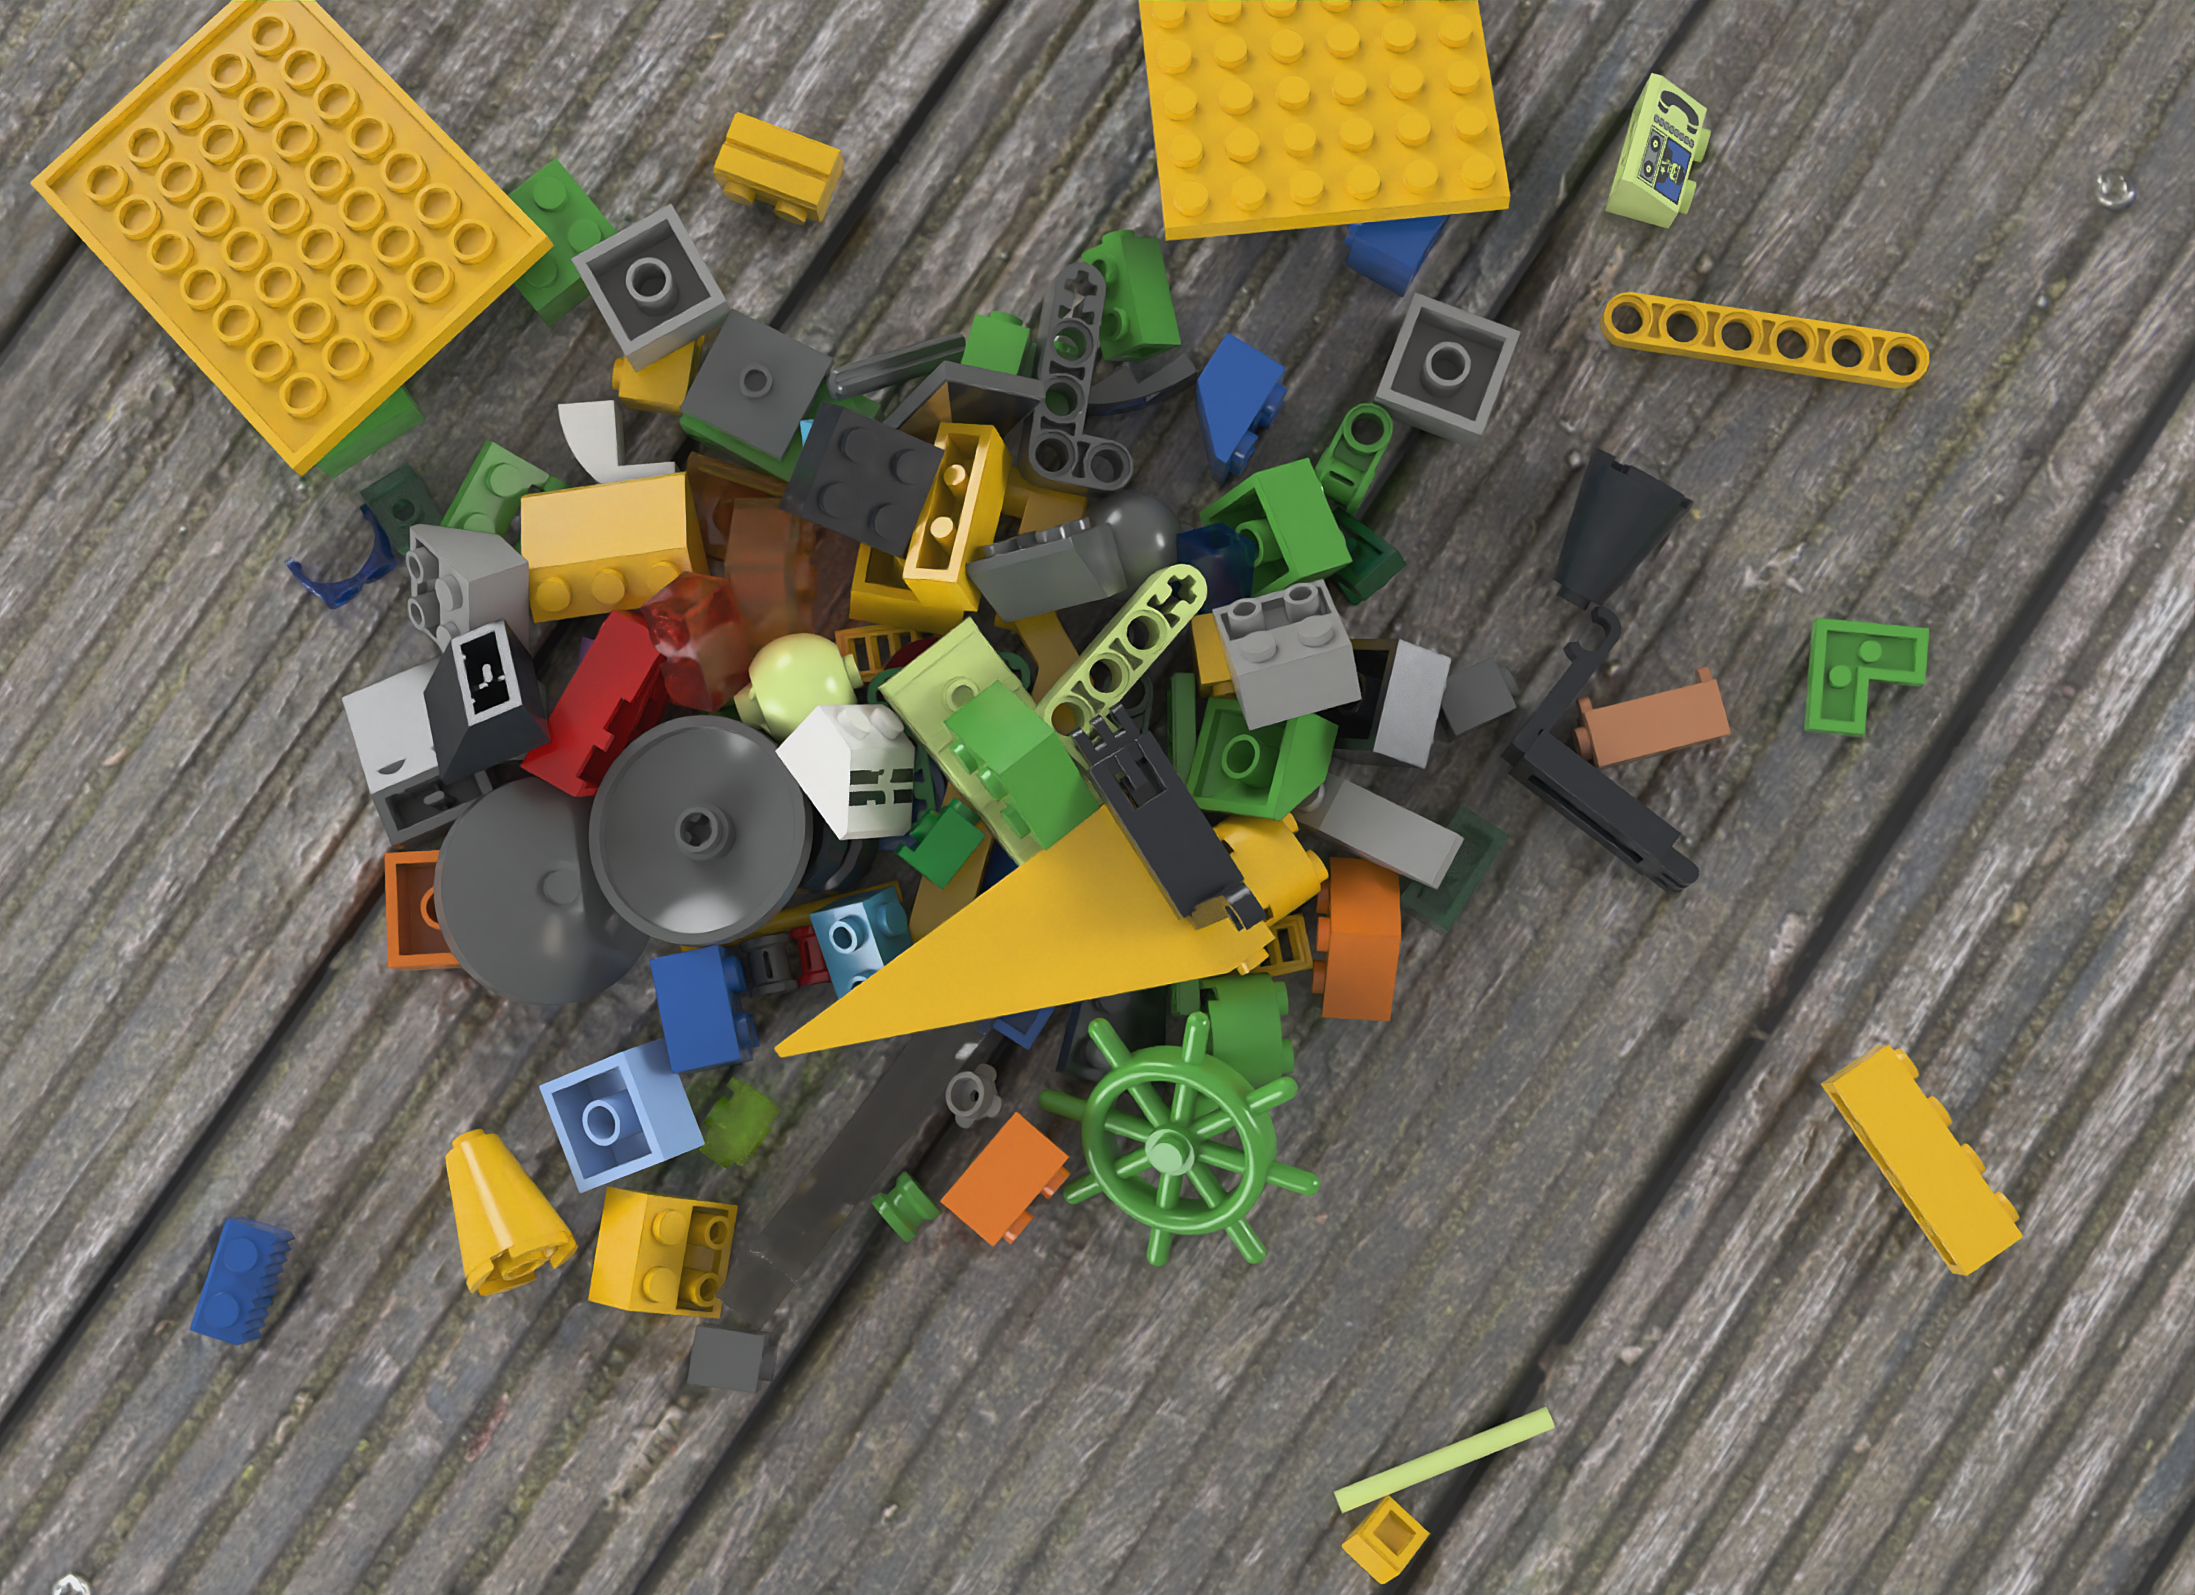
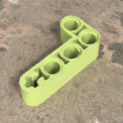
M1178 564L1157 570L1149 576L1039 701L1033 712L1056 732L1051 721L1052 712L1060 703L1070 707L1075 717L1074 727L1071 732L1081 727L1088 735L1093 746L1100 742L1089 723V720L1095 716L1101 715L1112 733L1119 730L1106 718L1109 714L1108 708L1123 698L1202 607L1206 600L1207 585L1200 571L1191 565ZM1179 581L1182 584L1178 594L1183 600L1165 605L1160 612L1152 608L1153 606L1163 604L1171 595L1172 589L1167 583ZM1133 619H1139L1148 628L1149 639L1146 646L1141 650L1133 647L1128 641L1127 627ZM1097 661L1106 664L1112 674L1111 685L1104 693L1094 689L1089 679L1090 669ZM1056 732L1082 778L1090 782L1084 773L1090 767L1074 744L1070 734L1062 736ZM1122 770L1115 775L1118 782H1120L1119 779L1125 776V773Z

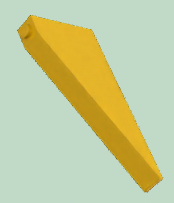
M1124 789L1125 793L1127 794V796L1129 797V799H1130L1131 802L1133 803L1134 807L1137 809V807H1136V805L1134 804L1133 800L1130 798V796L1128 795V793H1127L1126 790ZM1103 804L1096 812L1046 851L1042 849L775 1046L774 1050L780 1058L1219 976L1230 973L1235 968L1243 976L1269 957V954L1263 947L1274 940L1275 936L1263 920L1250 929L1246 930L1244 928L1239 932L1229 918L1199 930H1194L1187 917L1178 920L1111 813Z

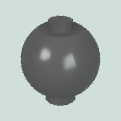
M1139 490L1113 492L1095 501L1081 517H1088L1091 527L1109 522L1111 524L1128 589L1107 597L1108 599L1127 602L1146 579L1157 570L1178 564L1192 565L1195 560L1197 539L1192 526L1187 523H1180L1170 506L1147 492Z

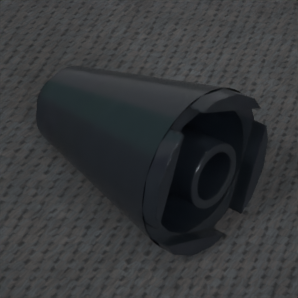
M1594 448L1589 457L1552 580L1561 584L1556 595L1585 611L1591 601L1602 606L1689 512L1694 501L1684 497L1685 495L1633 465H1622L1615 461V456L1599 448Z

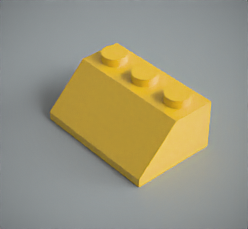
M687 471L526 494L521 497V556L529 562V603L534 623L610 613L612 610H631L696 601L700 599L711 577Z

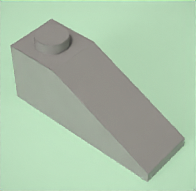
M1328 772L1325 781L1290 811L1298 827L1316 840L1435 889H1438L1464 840L1459 834Z

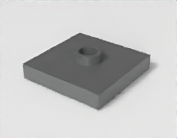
M732 308L680 409L683 413L783 462L801 429L800 421L806 419L825 383V376L830 373L835 362L832 357Z

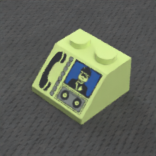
M1651 73L1634 106L1605 211L1669 229L1678 212L1688 213L1694 196L1696 182L1687 179L1692 161L1701 163L1704 157L1711 130L1702 128L1707 108L1663 76Z

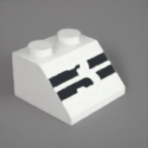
M883 704L818 705L775 751L839 840L904 836L911 829L915 747L903 732L904 725L901 719Z

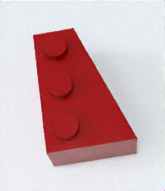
M612 610L608 618L601 625L597 637L547 720L551 742L529 751L520 767L574 797L596 795L603 777L619 754L643 733L660 725L695 639L642 611Z

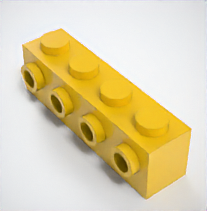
M1889 1044L1877 1045L1822 1082L1821 1086L1953 1274L1968 1276L2024 1237L2015 1225V1222L2019 1220V1215L2003 1193L2000 1191L1993 1193L1984 1181L1981 1174L1986 1172V1169L1976 1152L1966 1143L1960 1146L1947 1127L1952 1124V1119L1944 1106L1934 1096L1926 1098L1914 1080L1919 1077V1073L1908 1055L1900 1048L1894 1051Z

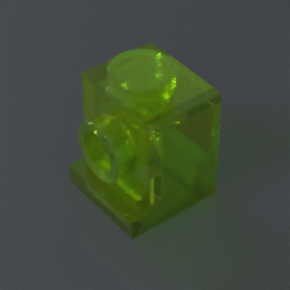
M732 1077L727 1084L728 1088L736 1092L731 1100L722 1096L703 1122L710 1130L703 1139L705 1145L701 1146L699 1150L726 1169H728L732 1162L739 1166H746L785 1111L783 1107L740 1077Z

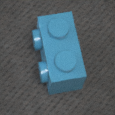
M894 885L841 897L809 914L838 1000L914 945L907 925L906 913L900 905Z

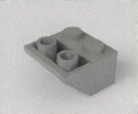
M427 524L410 526V551L406 554V564L411 575L412 598L408 600V612L415 627L427 633L444 653L451 639L504 618L529 652V562L497 534Z
M1323 579L1309 583H1297L1284 590L1255 598L1239 599L1230 605L1212 609L1236 697L1249 730L1362 699L1352 644Z

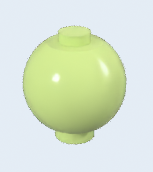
M793 633L774 639L756 654L748 668L747 685L733 690L732 695L743 724L756 730L762 729L775 741L783 743L818 705H857L858 701L854 689L864 686L852 653L842 657L838 646L824 637L810 633Z

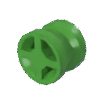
M904 1171L897 1177L896 1187L888 1194L879 1193L871 1200L881 1216L906 1243H909L917 1236V1227L925 1220L934 1221L943 1213L929 1194L907 1171Z

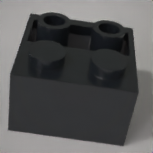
M504 618L451 639L423 692L440 778L445 785H449L551 742L532 656Z

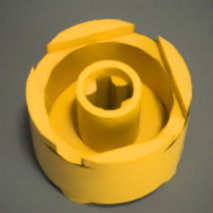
M1290 812L1280 821L1230 815L1212 827L1245 878L1241 882L1251 890L1267 916L1263 922L1268 928L1320 893V883L1329 877L1327 869L1320 858L1310 849L1305 852L1293 834L1298 830V825Z

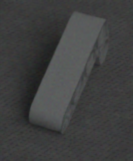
M1075 262L1067 265L1047 286L1031 378L1043 381L1045 394L1048 390L1062 393L1067 399L1069 411L1066 416L1055 415L1047 408L1044 400L1024 419L1018 452V469L1021 476L1033 486L1089 498H1101L1122 488L1130 480L1133 472V459L1130 452L1121 443L1082 434L1106 294V284L1101 272L1095 266L1086 262ZM1073 282L1077 284V293L1085 296V298L1073 309L1072 318H1064L1072 310L1074 298L1073 292L1065 290V288ZM1056 336H1066L1076 344L1078 349L1076 360H1066L1057 354L1054 347ZM1039 445L1049 446L1057 452L1060 465L1056 472L1044 470L1038 464L1036 449ZM1093 456H1101L1111 463L1114 469V477L1111 483L1099 481L1093 475L1091 470Z

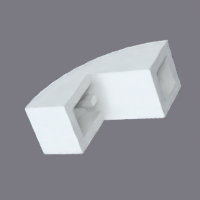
M614 400L558 404L560 422L568 445L577 460L597 484L681 472L675 462L626 465L622 411Z

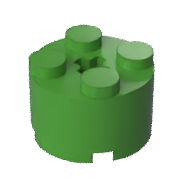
M1268 972L1200 979V991L1206 990V1004H1200V1012L1206 1014L1210 1020L1205 1053L1232 1067L1253 1088H1261L1281 1078L1282 1074L1293 1073L1294 1055L1292 1043L1289 1038L1282 1039L1280 1016L1288 1014V995L1285 982H1273Z

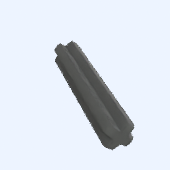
M952 333L833 368L831 373L825 376V385L829 389L832 399L842 401L931 374L944 360L961 364L966 340L962 334Z

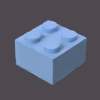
M664 1037L622 1051L539 1086L579 1193L705 1145L678 1074L672 1073Z

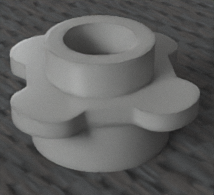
M980 1064L975 1072L964 1071L958 1073L948 1084L946 1090L947 1105L956 1115V1123L962 1128L971 1129L978 1120L987 1116L996 1118L1003 1111L1004 1100L998 1095L994 1082L997 1073L991 1065ZM978 1091L979 1098L977 1101H974L975 1093Z

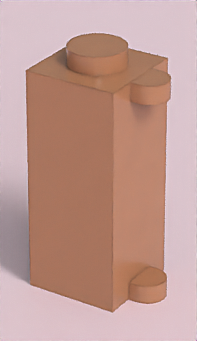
M1706 666L1695 670L1697 684L1594 710L1588 696L1576 699L1579 727L1572 729L1576 753L1584 760H1588V763L1600 771L1722 740L1731 734L1717 680L1712 679L1711 672Z

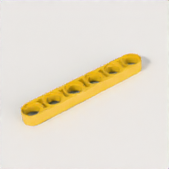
M1625 292L1614 296L1605 306L1600 318V329L1604 337L1611 344L1623 348L1893 389H1901L1913 385L1927 371L1930 362L1929 351L1926 345L1918 337L1910 334L1634 292ZM1620 306L1634 308L1641 316V328L1632 334L1619 332L1612 323V312ZM1676 314L1689 316L1696 325L1695 338L1688 342L1674 340L1668 334L1667 320ZM1737 322L1748 328L1751 334L1750 346L1738 351L1727 347L1722 340L1721 333L1725 325ZM1784 331L1799 333L1806 343L1804 356L1798 359L1784 357L1777 348L1778 335ZM1840 339H1848L1857 344L1861 351L1859 364L1854 367L1839 365L1832 356L1833 343ZM1896 347L1908 349L1916 360L1914 372L1906 376L1895 374L1887 364L1889 350Z

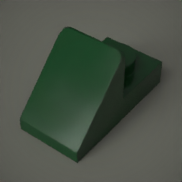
M1338 506L1332 514L1339 530L1344 535L1346 547L1353 562L1327 578L1351 604L1356 606L1362 601L1365 602L1377 590L1383 588L1407 564L1396 548Z

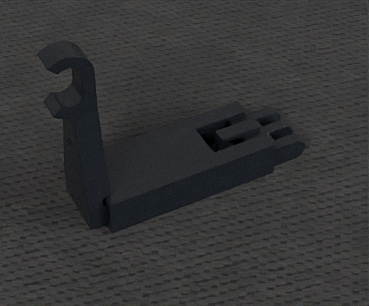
M1596 606L1590 612L1592 623H1597L1603 627L1605 631L1604 640L1595 651L1583 649L1579 641L1568 642L1563 650L1567 658L1572 662L1500 757L1513 766L1508 773L1510 776L1641 876L1645 875L1669 894H1678L1699 877V869L1696 864L1672 847L1681 833L1549 733L1621 636V623L1618 617L1611 610Z
M1117 702L1108 709L1112 719L1120 728L1119 730L1112 733L1102 716L1097 715L1089 720L1093 731L1100 740L1094 746L1081 727L1069 733L1074 744L1090 767L1084 773L1178 920L1187 917L1194 930H1199L1229 918L1239 932L1244 928L1248 930L1267 918L1254 894L1241 882L1245 878L1150 730L1141 735L1120 702ZM1122 770L1125 773V776L1119 780L1122 783L1128 795L1130 796V798L1133 800L1137 809L1134 807L1133 803L1131 802V800L1125 793L1124 789L1118 782L1117 778L1115 777V775L1121 772Z

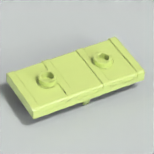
M969 616L878 687V689L971 809L981 817L980 820L1000 846L1019 867L1043 848L1029 834L1023 839L1017 837L1000 814V811L1007 807L1003 799L997 802L988 793L976 775L979 772L978 770L969 775L959 765L949 750V747L955 743V740L943 721L996 680L1004 684L1032 711H1034L1037 704ZM1053 725V728L1056 730V732L1061 734L1060 731L1056 729ZM1084 779L1098 805L1103 804L1093 785Z

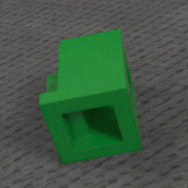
M954 797L938 813L930 808L921 817L910 832V835L916 839L911 848L899 843L893 852L935 886L943 890L986 836L975 827L981 817Z

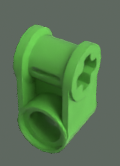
M1373 403L1359 404L1347 413L1330 447H1326L1314 469L1316 477L1323 486L1324 495L1345 505L1346 513L1355 516L1377 473L1375 470L1388 447L1393 432L1392 419L1388 412L1380 405ZM1360 420L1373 421L1380 428L1382 438L1373 445L1360 444L1352 436L1351 427Z

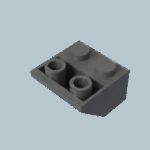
M1088 517L1062 523L1039 532L1035 530L1005 538L1003 541L983 546L985 557L966 564L969 577L1005 623L1107 598L1128 589L1110 522L1091 527Z

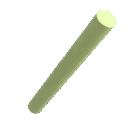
M1544 1407L1336 1490L1334 1494L1341 1512L1344 1513L1552 1430L1555 1426L1547 1407Z

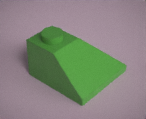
M1209 697L1186 788L1201 811L1280 821L1325 781L1339 726L1315 713H1310L1249 730L1238 700Z

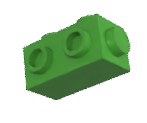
M1118 230L1104 235L1101 238V245L1082 253L1083 262L1095 266L1101 272L1106 284L1098 337L1104 361L1143 362L1181 345L1159 238L1135 236L1133 230Z

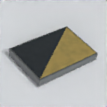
M944 360L883 424L932 445L935 444L940 422L994 425L1003 440L1046 399L1043 381Z

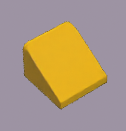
M1387 1495L1381 1499L1346 1538L1342 1548L1377 1582L1385 1584L1403 1571L1430 1533Z

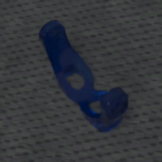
M367 502L359 508L363 513L364 519L369 521L373 527L375 534L374 545L367 562L355 576L336 583H318L308 578L302 569V565L292 556L284 561L298 582L312 595L323 600L329 609H337L345 605L360 593L363 584H370L381 579L392 571L398 563V560L392 553L390 537L386 527Z

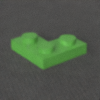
M1825 618L1813 620L1804 732L1856 737L1864 735L1869 682L1921 687L1925 684L1929 628Z

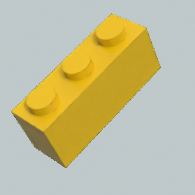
M940 422L934 446L946 451L913 530L902 578L923 607L977 612L982 592L969 577L966 564L985 557L982 547L994 542L1013 456L994 425Z

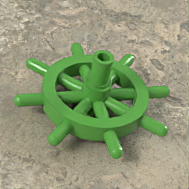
M1194 1012L1188 1017L1182 1047L1154 1046L1140 1049L1133 1053L1129 1052L1106 1019H1093L1088 1026L1089 1035L1109 1062L1111 1068L1093 1089L1088 1100L1054 1089H1045L1038 1096V1104L1043 1110L1081 1122V1143L1091 1172L1067 1183L1063 1188L1064 1199L1068 1203L1077 1204L1103 1191L1121 1210L1139 1222L1151 1227L1147 1260L1151 1265L1157 1267L1163 1266L1169 1259L1173 1233L1200 1235L1216 1232L1221 1229H1225L1249 1263L1258 1264L1265 1259L1266 1248L1244 1216L1253 1208L1268 1183L1307 1196L1316 1194L1321 1186L1320 1179L1316 1174L1276 1161L1277 1140L1268 1110L1295 1097L1298 1091L1296 1081L1291 1077L1284 1076L1255 1090L1232 1067L1205 1053L1210 1020L1202 1012ZM1152 1081L1176 1083L1173 1103L1170 1108L1167 1107L1151 1084ZM1128 1090L1148 1120L1114 1109L1118 1096L1123 1091ZM1236 1127L1244 1151L1212 1141L1211 1138ZM1115 1134L1146 1144L1123 1155ZM1208 1164L1242 1174V1181L1232 1190L1226 1192ZM1154 1166V1168L1161 1172L1158 1188L1145 1181L1138 1174ZM1185 1173L1203 1199L1180 1197L1183 1175Z

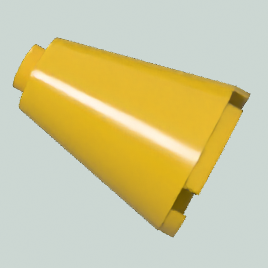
M476 1129L466 1132L453 1140V1149L447 1153L445 1161L465 1281L472 1294L478 1289L480 1296H489L520 1287L536 1280L537 1277L534 1270L541 1267L548 1260L554 1270L575 1254L578 1244L574 1234L498 1134H485L483 1129Z

